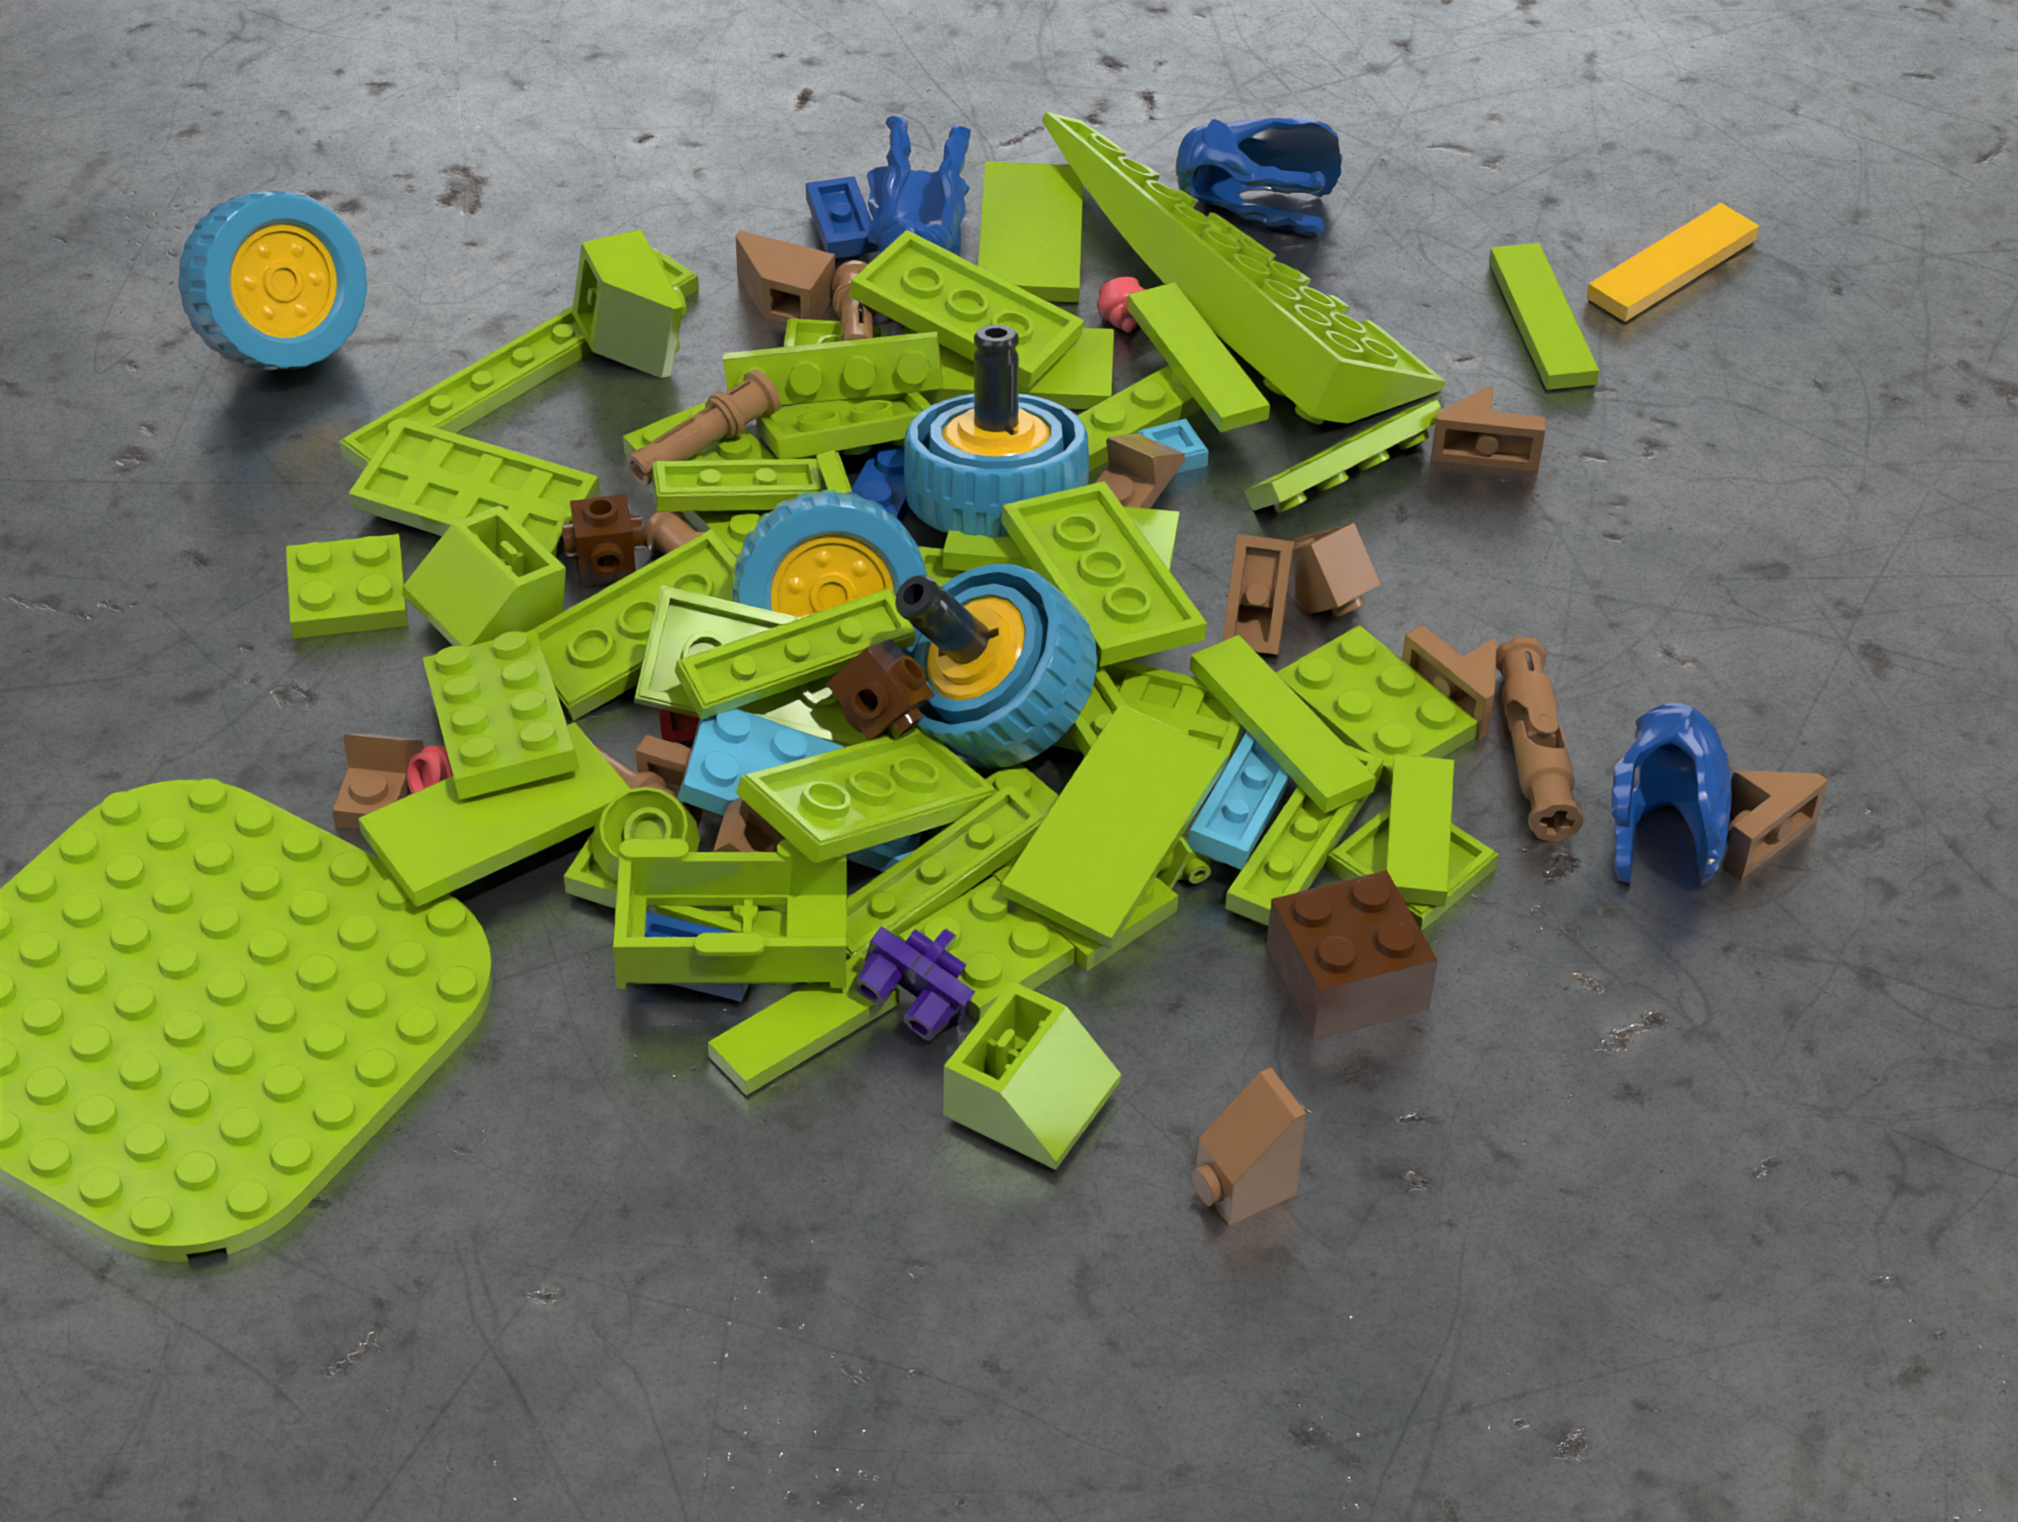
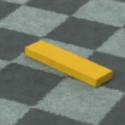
M1719 203L1590 282L1586 298L1626 322L1756 241L1760 225L1728 206Z

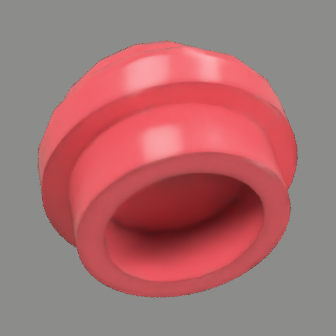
M1119 277L1104 283L1099 289L1100 297L1096 304L1100 317L1107 323H1111L1115 328L1126 333H1131L1139 325L1127 310L1128 294L1145 290L1143 287H1140L1139 281L1133 277Z
M443 745L425 747L420 753L411 757L407 766V782L412 794L453 776L446 746Z

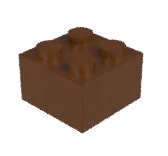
M1387 870L1271 899L1266 949L1313 1039L1430 1009L1437 958Z

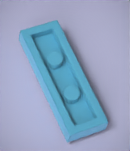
M1248 731L1192 825L1187 839V843L1192 851L1241 870L1292 780Z

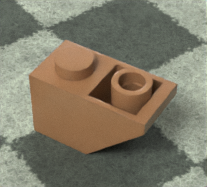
M739 230L736 234L737 277L762 318L787 325V320L790 318L819 320L833 300L832 280L835 273V254Z

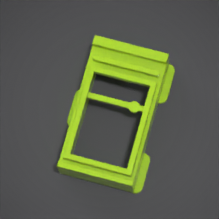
M627 839L620 844L613 942L617 989H626L627 983L795 984V982H830V988H846L847 854L814 864L787 839L779 842L777 852H689L688 843L682 839ZM743 905L739 908V918L743 921V933H702L697 937H645L647 906ZM754 905H787V937H763L758 933H752L753 921L758 916L757 908Z

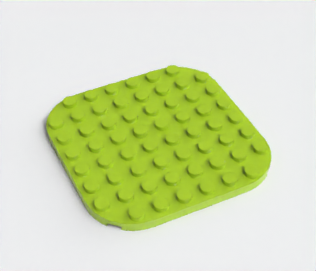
M217 779L163 781L147 784L126 792H115L107 796L101 804L78 819L0 889V1182L122 1252L145 1259L166 1262H188V1254L207 1252L226 1247L227 1255L265 1240L291 1222L477 1027L488 1007L493 988L491 952L482 926L465 905L449 894H445L416 908L380 858L248 791L222 783Z

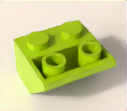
M641 229L582 242L572 315L592 352L659 378L671 376L675 353L680 350L679 330L681 319L686 316V303L681 290L677 286L673 287L665 273L664 262L659 250L651 248Z
M499 505L452 523L405 582L402 595L453 646L467 647L494 640L503 633L530 631L562 613L566 567Z
M1011 980L944 1065L943 1116L1056 1170L1121 1082V1073L1066 1005Z

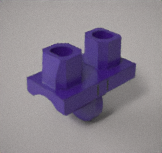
M881 926L870 940L865 964L855 986L857 992L874 1004L881 1006L884 1005L898 985L917 997L916 1001L906 1012L903 1021L911 1030L927 1041H931L950 1021L957 1026L968 1012L969 1007L967 1006L975 994L974 990L958 980L967 964L949 953L957 935L947 928L939 934L935 941L914 929L906 942H904Z

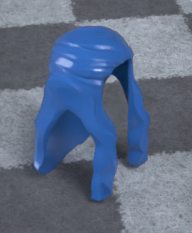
M891 115L885 123L891 130L889 135L890 150L886 156L888 166L875 167L867 174L870 187L868 207L873 217L869 227L868 242L877 244L881 254L901 234L908 230L960 256V224L966 213L964 196L970 189L965 180L960 177V174L965 166V154L969 147L971 129L953 125L949 132V139H947L944 145V156L939 170L934 172L911 170L908 159L911 153L910 137L907 133L908 120L902 116Z
M1268 117L1255 120L1245 119L1230 123H1223L1220 120L1212 119L1209 124L1193 128L1184 136L1178 149L1175 169L1178 176L1177 183L1179 189L1194 199H1198L1199 202L1227 208L1242 219L1260 222L1275 230L1290 229L1297 234L1300 233L1307 237L1318 238L1325 230L1321 217L1308 216L1291 210L1258 204H1247L1240 197V194L1247 191L1266 190L1286 194L1307 193L1316 197L1329 195L1332 193L1342 173L1340 166L1343 157L1340 153L1337 133L1328 124L1317 121L1314 118Z
M1666 703L1644 713L1636 719L1637 729L1635 731V738L1637 740L1614 766L1611 814L1615 819L1614 840L1616 857L1613 867L1618 881L1631 884L1635 831L1638 821L1648 816L1657 807L1672 805L1681 812L1695 839L1700 885H1705L1713 879L1726 848L1732 803L1730 770L1727 767L1728 758L1716 728L1696 708L1682 703ZM1639 766V779L1637 787L1633 790L1635 769Z

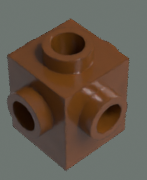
M626 494L571 500L572 524L561 525L565 558L576 557L581 588L611 585L636 571L634 550L645 549L641 516L630 517Z
M893 639L867 647L826 683L842 704V712L847 722L856 731L863 733L869 741L891 732L895 739L907 733L924 718L919 709L935 696L926 684L927 678L922 667L912 657L905 655Z

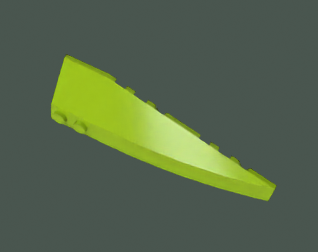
M1045 112L1042 122L1062 154L1094 200L1135 252L1165 285L1175 282L1212 331L1265 377L1263 383L1267 388L1279 395L1290 398L1296 404L1295 412L1302 418L1315 424H1323L1324 420L1348 424L1442 391L1446 381L1381 327L1370 320H1363L1362 324H1360L1358 321L1347 316L1346 313L1350 308L1349 305L1334 295L1326 296L1308 287L1311 282L1310 278L1297 269L1274 261L1276 257L1274 253L1216 213H1209L1208 217H1206L1204 214L1193 209L1197 202L1196 199L1183 190L1176 189L1175 191L1157 182L1160 174L1147 165L1125 157L1126 151L1082 120Z

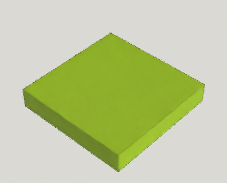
M1390 805L1328 854L1326 866L1328 871L1343 881L1385 871ZM1451 823L1448 891L1445 906L1405 902L1421 932L1497 868L1499 854L1453 823Z

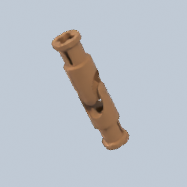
M1515 637L1508 642L1502 643L1497 648L1496 668L1504 678L1501 696L1505 715L1512 733V744L1521 789L1524 797L1530 801L1532 807L1528 819L1529 827L1539 839L1559 841L1579 831L1583 825V813L1572 797L1575 778L1561 725H1558L1556 716L1558 705L1551 679L1544 674L1543 670L1546 662L1545 649L1537 639ZM1526 653L1529 654L1531 661H1527Z

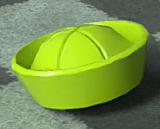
M650 787L629 789L613 798L596 821L591 839L594 859L604 873L617 882L619 847L627 839H682L688 843L689 852H697L700 842L697 822L687 808L667 792Z

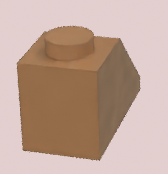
M1354 522L1291 540L1294 541L1287 596L1308 614L1331 609L1334 617L1343 615L1365 604L1362 594L1381 585Z
M1271 1067L1259 1072L1198 1138L1196 1168L1192 1171L1194 1187L1200 1199L1207 1206L1214 1205L1228 1226L1297 1195L1307 1113Z

